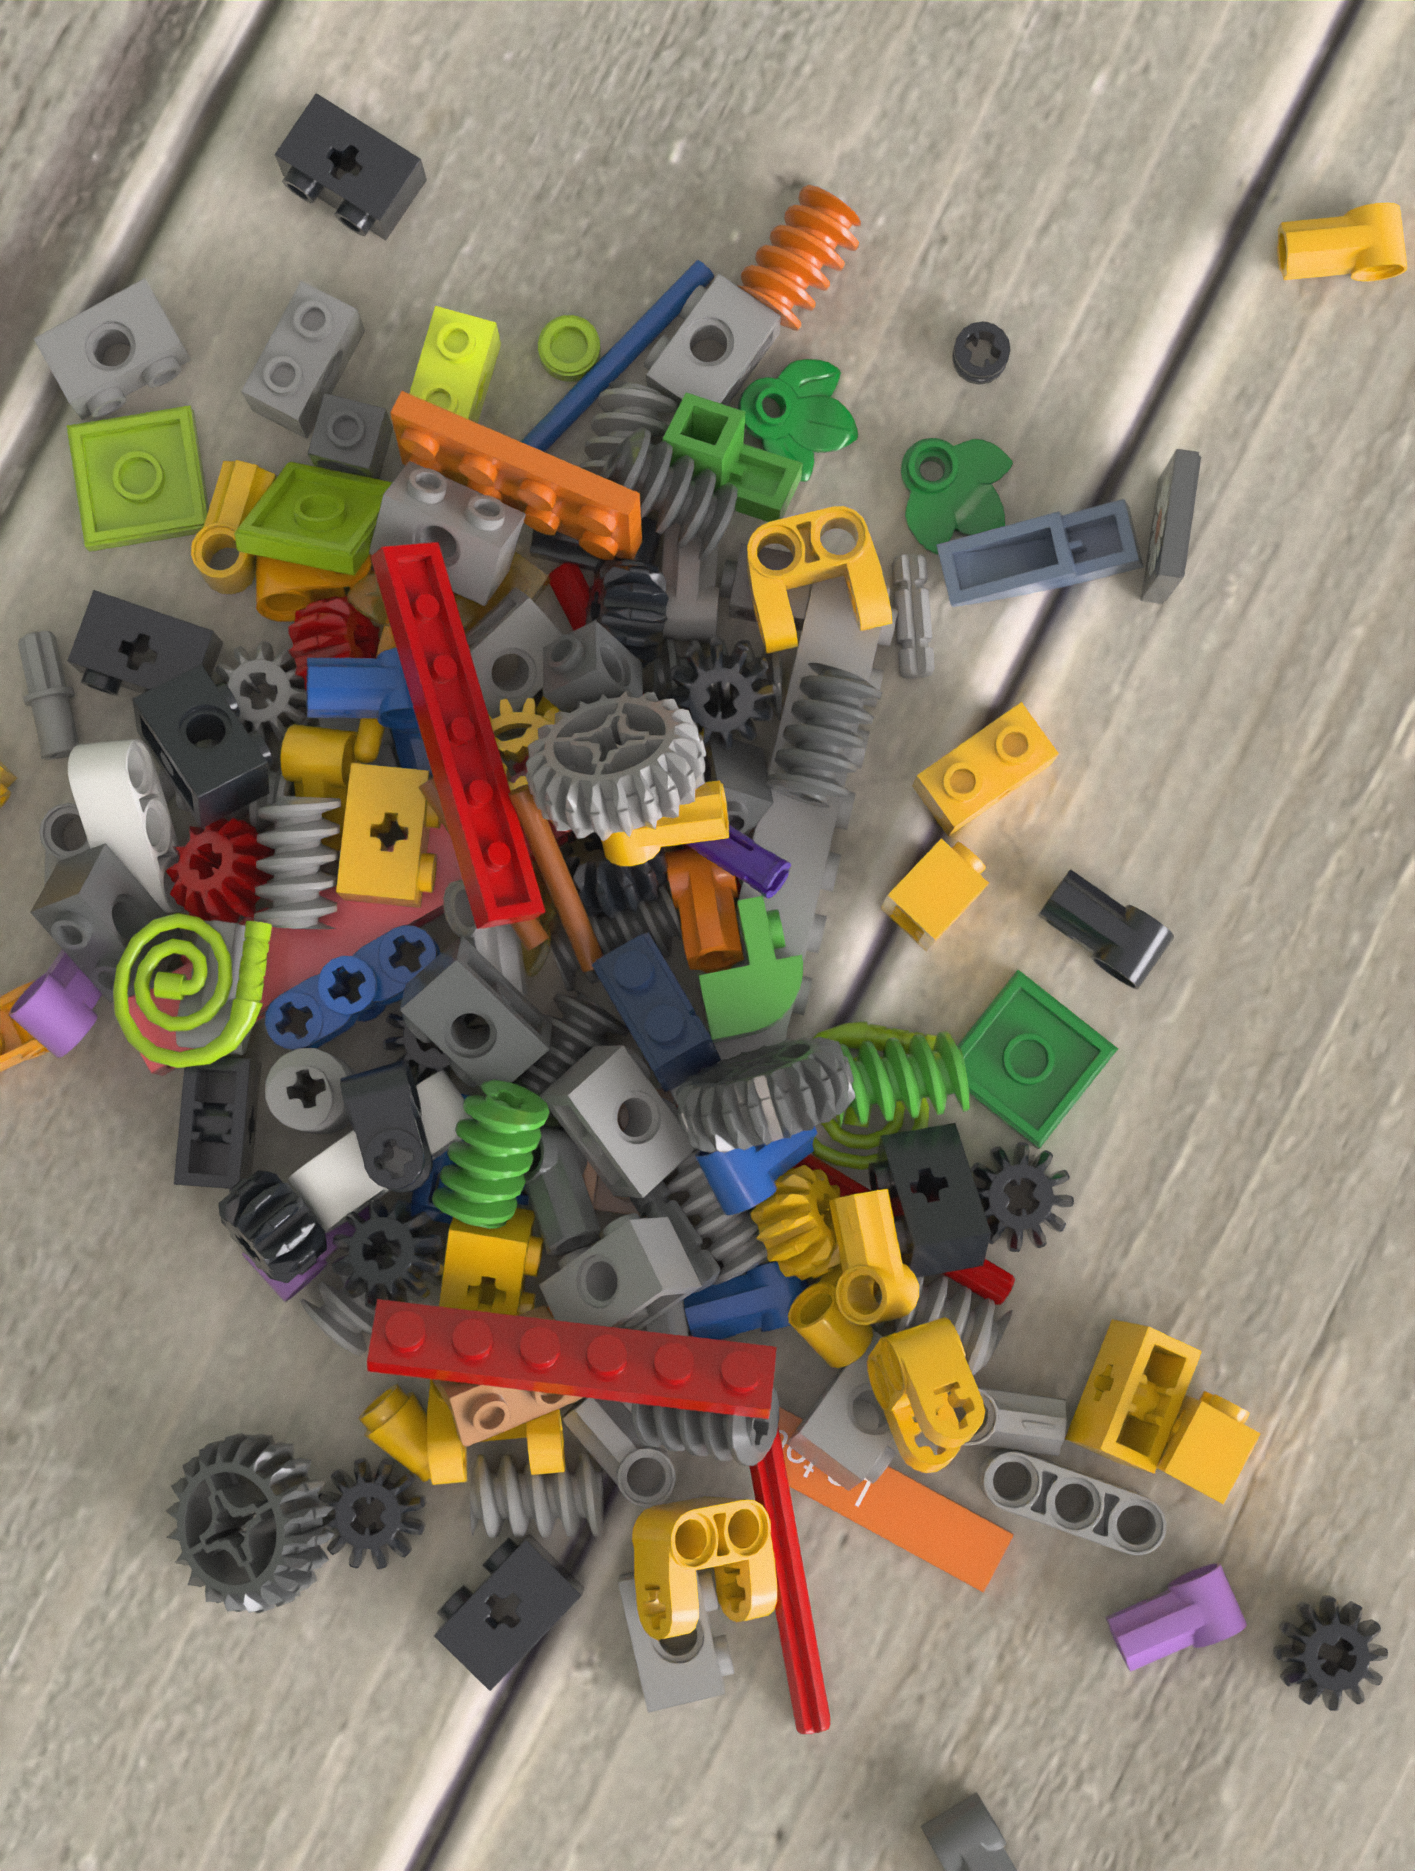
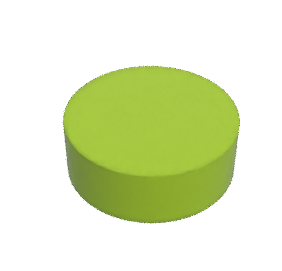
M575 315L559 316L548 322L542 329L538 339V353L543 368L552 377L561 381L575 382L581 380L600 360L601 356L600 339L594 326L584 318Z

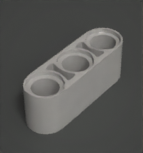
M996 1449L984 1458L979 1467L978 1480L981 1490L993 1504L1005 1511L1130 1555L1140 1556L1151 1553L1160 1546L1165 1537L1167 1523L1163 1511L1157 1503L1136 1491L1020 1450ZM1010 1461L1021 1463L1027 1475L1026 1484L1023 1489L1012 1496L998 1494L993 1485V1477L997 1468L1003 1463ZM1072 1483L1081 1484L1086 1490L1088 1497L1084 1511L1076 1517H1061L1055 1507V1499L1059 1490L1065 1485ZM1143 1506L1149 1519L1146 1531L1139 1538L1132 1540L1123 1539L1117 1529V1521L1121 1512L1127 1507Z

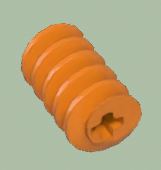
M807 185L801 189L798 197L800 205L788 207L784 215L786 225H778L773 228L769 238L772 246L764 245L757 250L755 260L758 266L750 265L745 267L741 273V280L744 286L737 285L781 316V326L794 331H798L802 326L800 320L791 310L794 305L808 311H813L816 307V302L806 291L807 287L810 285L822 291H827L830 287L829 280L820 270L824 265L836 271H842L845 266V262L835 251V248L840 246L850 251H856L859 247L858 240L849 230L852 225L856 227L861 226V220L856 212L833 194L813 185Z

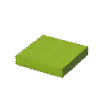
M191 405L67 425L84 545L89 552L195 535L204 527L209 505L195 415Z
M288 462L235 531L237 551L355 576L369 556L383 494L393 482Z

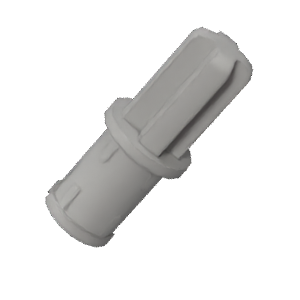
M50 631L26 634L18 642L29 692L28 695L24 696L23 700L26 706H32L41 748V759L52 760L69 757L73 748L79 745L69 700L74 697L75 693L72 687H66L56 637Z

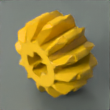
M806 1165L796 1169L791 1168L774 1181L777 1186L776 1192L756 1205V1208L751 1212V1219L758 1226L760 1234L756 1239L764 1243L767 1249L768 1261H777L780 1271L785 1277L796 1276L803 1281L810 1277L818 1278L833 1271V1267L841 1264L829 1200L840 1198V1188L838 1185L830 1186L827 1175L821 1169L812 1171Z

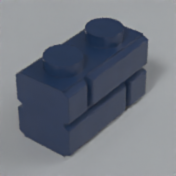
M649 932L635 937L597 959L592 964L604 989L664 1092L677 1088L689 1076L698 1074L702 1068L713 1066L721 1060L712 1038L699 1016L696 1015L693 1006Z

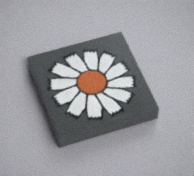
M1176 449L1158 479L1141 601L1163 604L1185 576L1201 456H1199L1197 451Z

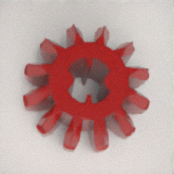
M351 595L344 597L334 596L308 603L305 608L295 612L294 623L288 626V634L293 642V647L289 649L288 653L295 659L297 665L295 675L302 676L305 681V691L307 684V658L376 659L380 643L378 636L380 627L372 624L369 609L366 606H359L358 602Z
M221 818L206 826L205 829L189 826L190 841L186 846H172L179 857V861L165 871L171 878V881L175 883L170 895L178 905L184 907L189 912L190 916L199 917L203 921H221L237 924L240 915L245 918H254L256 902L262 898L255 895V887L267 884V881L274 878L273 875L256 869V861L273 856L275 850L257 843V829L244 820L238 821L233 818L228 821L225 818Z

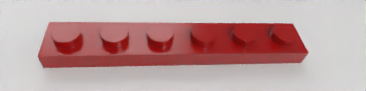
M439 542L381 547L371 556V561L476 928L483 929L534 920L545 913V908L519 818L508 795L511 793Z
M377 1299L367 1357L368 1372L769 1419L777 1347Z

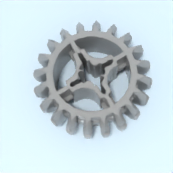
M627 690L617 698L608 699L602 694L599 701L590 704L577 701L576 710L571 713H555V724L544 725L538 728V740L528 745L529 758L526 762L528 770L526 779L537 809H540L543 819L553 821L557 831L572 829L577 839L585 838L592 832H597L602 841L607 840L612 833L625 832L630 838L634 829L643 826L656 830L658 819L662 817H679V805L694 802L695 789L705 784L703 774L706 767L704 761L706 756L702 735L698 734L697 725L692 720L689 710L679 709L675 699L659 701L654 692H647L639 698H634L631 692Z

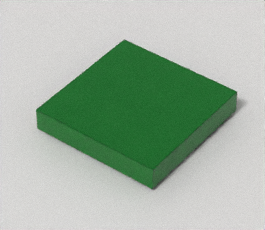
M1019 969L957 1045L963 1054L969 1095L1036 1149L1042 1147L1118 1050L1116 1046Z

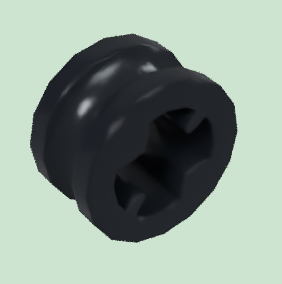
M985 321L975 322L963 328L956 338L952 353L953 367L958 375L967 382L977 385L988 384L999 378L1006 368L1011 351L1009 339L1005 332L997 325ZM979 339L988 341L992 344L990 354L997 361L991 365L989 360L986 359L983 367L975 366L970 362L972 352L965 348V346L972 342L973 346L977 347Z

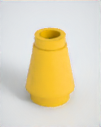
M395 1384L378 1396L361 1413L358 1419L367 1428L364 1433L365 1437L413 1474H416L422 1482H426L431 1479L427 1447V1415L414 1392L406 1394L398 1384Z

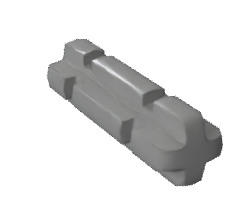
M900 555L894 557L892 563L893 585L898 586V590L894 594L895 609L898 610L896 619L897 644L903 646V649L899 650L898 653L899 670L903 678H925L931 676L935 668L933 648L928 647V642H931L932 639L929 589L923 587V584L927 583L926 580H928L927 562L924 555Z

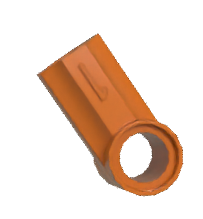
M692 848L665 852L672 899L675 909H679L682 939L689 969L701 970L707 974L731 969L734 964L744 960L734 898H739L736 876L731 875Z

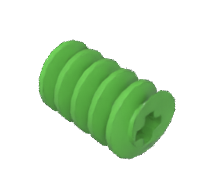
M941 1031L937 1034L933 1051L923 1035H914L911 1038L907 1055L897 1038H888L885 1042L882 1058H880L871 1041H863L859 1048L857 1061L852 1057L848 1047L845 1044H840L843 1055L848 1058L854 1077L852 1085L856 1098L847 1108L852 1107L860 1125L867 1124L871 1105L878 1104L886 1122L893 1121L897 1101L904 1102L911 1118H918L922 1098L930 1099L937 1115L944 1114L947 1097L952 1094L955 1095L963 1112L969 1110V1087L961 1049L956 1046L949 1032ZM845 1111L835 1115L839 1127H842Z
M496 1079L484 1081L481 1085L482 1091L486 1096H467L462 1106L464 1111L474 1119H461L456 1124L455 1132L465 1142H454L449 1146L447 1154L450 1160L456 1164L447 1165L442 1168L439 1177L447 1187L436 1189L432 1196L434 1205L442 1212L466 1224L488 1229L500 1228L506 1225L507 1220L513 1217L518 1205L516 1197L521 1194L526 1182L524 1173L528 1172L533 1162L532 1150L536 1149L541 1138L539 1127L545 1124L549 1115L547 1103L537 1094L516 1084Z

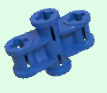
M402 925L361 947L353 956H340L332 959L322 968L320 974L306 979L282 993L270 1003L265 1015V1026L268 1035L277 1045L292 1051L298 1048L318 1049L347 1032L356 1022H367L376 1019L385 1011L387 1005L400 1001L403 998L405 985L441 954L439 945L426 931L416 926ZM405 942L411 943L415 948L425 946L426 951L418 957L422 967L415 972H412L404 965L396 968L395 963L403 957L399 947ZM353 977L364 982L358 987L362 998L357 1002H353L345 997L351 992L348 981ZM294 1007L304 1013L312 1012L313 1015L305 1023L309 1033L303 1038L296 1033L285 1032L284 1029L292 1022L289 1011Z

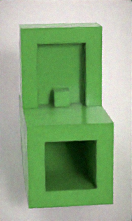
M686 392L662 439V442L666 441L673 446L670 465L678 458L687 455L694 460L692 478L707 468L716 474L713 492L728 482L738 488L735 504L736 512L766 522L783 519L800 483L803 463L744 444L745 411Z
M763 896L737 901V912L748 965L699 975V984L709 1034L713 1043L756 1035L773 1027L791 1009L800 990L803 977L802 955L776 960L774 949L786 947L778 909L766 911Z

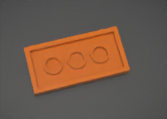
M404 391L400 392L390 415L403 465L406 466L411 461L424 468L435 470L444 477L483 495L492 496L503 504L525 513L524 523L530 528L546 535H555L556 531L579 540V545L595 557L603 560H613L615 556L620 559H634L642 543L640 493Z

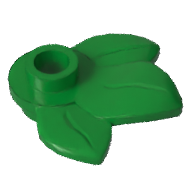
M817 359L793 361L783 369L777 378L765 377L755 380L744 389L738 402V409L746 412V431L753 437L761 440L764 451L803 463L800 482H807L811 477L814 466V453L839 451L852 444L859 436L851 413L839 400L831 397L840 379V369L829 362ZM764 398H771L777 402L780 408L778 418L769 417L764 412L762 407Z
M926 438L917 441L909 447L904 454L900 468L902 482L911 493L905 510V519L910 532L925 550L939 555L937 544L950 541L955 530L960 534L970 536L1005 526L1004 507L992 484L999 481L1012 467L1013 461L995 444L982 439H971L953 446L939 438ZM930 461L936 462L941 466L943 476L936 481L925 479L920 472L922 464Z

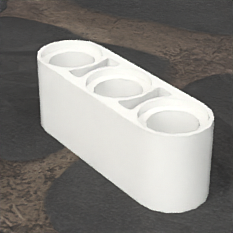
M139 739L87 743L75 746L68 760V777L90 849L106 843L166 914L181 912L184 910V907L178 905L170 895L175 883L171 881V878L165 872L179 861V857L172 847L179 846L148 746Z
M444 1070L435 1073L416 1086L422 1109L421 1118L433 1160L447 1151L452 1143L462 1140L455 1132L458 1121L467 1118L474 1119L464 1111L462 1107L464 1098ZM354 1130L303 1165L288 1178L300 1198L304 1200L308 1209L316 1215V1220L325 1230V1233L347 1221V1214L351 1212L358 1214L369 1206L371 1200L379 1199L390 1191L385 1187L377 1185L369 1178L364 1168V1162ZM396 1145L393 1147L394 1158L384 1162L385 1169L398 1173L402 1177L405 1175L403 1170L404 1164L413 1160V1153H408Z

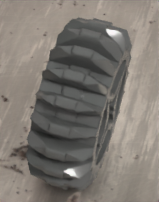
M804 1037L791 1042L785 1040L779 1044L763 1045L753 1051L741 1052L740 1055L720 1060L718 1064L702 1068L698 1074L689 1076L676 1090L677 1114L683 1132L687 1133L691 1147L698 1148L701 1151L726 1153L734 1149L746 1150L761 1144L767 1146L773 1141L783 1138L790 1139L794 1134L812 1130L814 1126L830 1122L835 1115L843 1113L856 1098L852 1085L854 1077L848 1058L843 1055L839 1042L822 1037L814 1039Z
M239 1433L227 1436L224 1441L212 1442L207 1444L205 1448L199 1449V1456L191 1458L189 1462L182 1465L185 1477L180 1478L178 1482L171 1485V1488L180 1500L173 1503L166 1510L168 1514L177 1520V1528L166 1537L180 1543L182 1553L175 1563L185 1566L189 1565L192 1571L188 1586H205L206 1602H224L227 1612L247 1610L249 1613L254 1611L255 1613H262L274 1609L275 1605L279 1607L293 1602L296 1597L300 1596V1591L308 1589L311 1584L317 1581L314 1570L321 1568L329 1560L320 1545L327 1543L335 1534L323 1526L322 1517L327 1516L334 1507L320 1504L317 1493L325 1482L308 1478L307 1475L312 1460L301 1457L294 1459L293 1444L275 1443L272 1435L265 1434L251 1436V1434Z

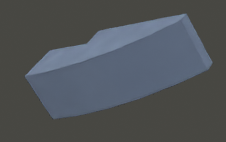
M1125 499L1062 515L1058 511L937 544L952 607L1052 590L1144 568L1130 508Z

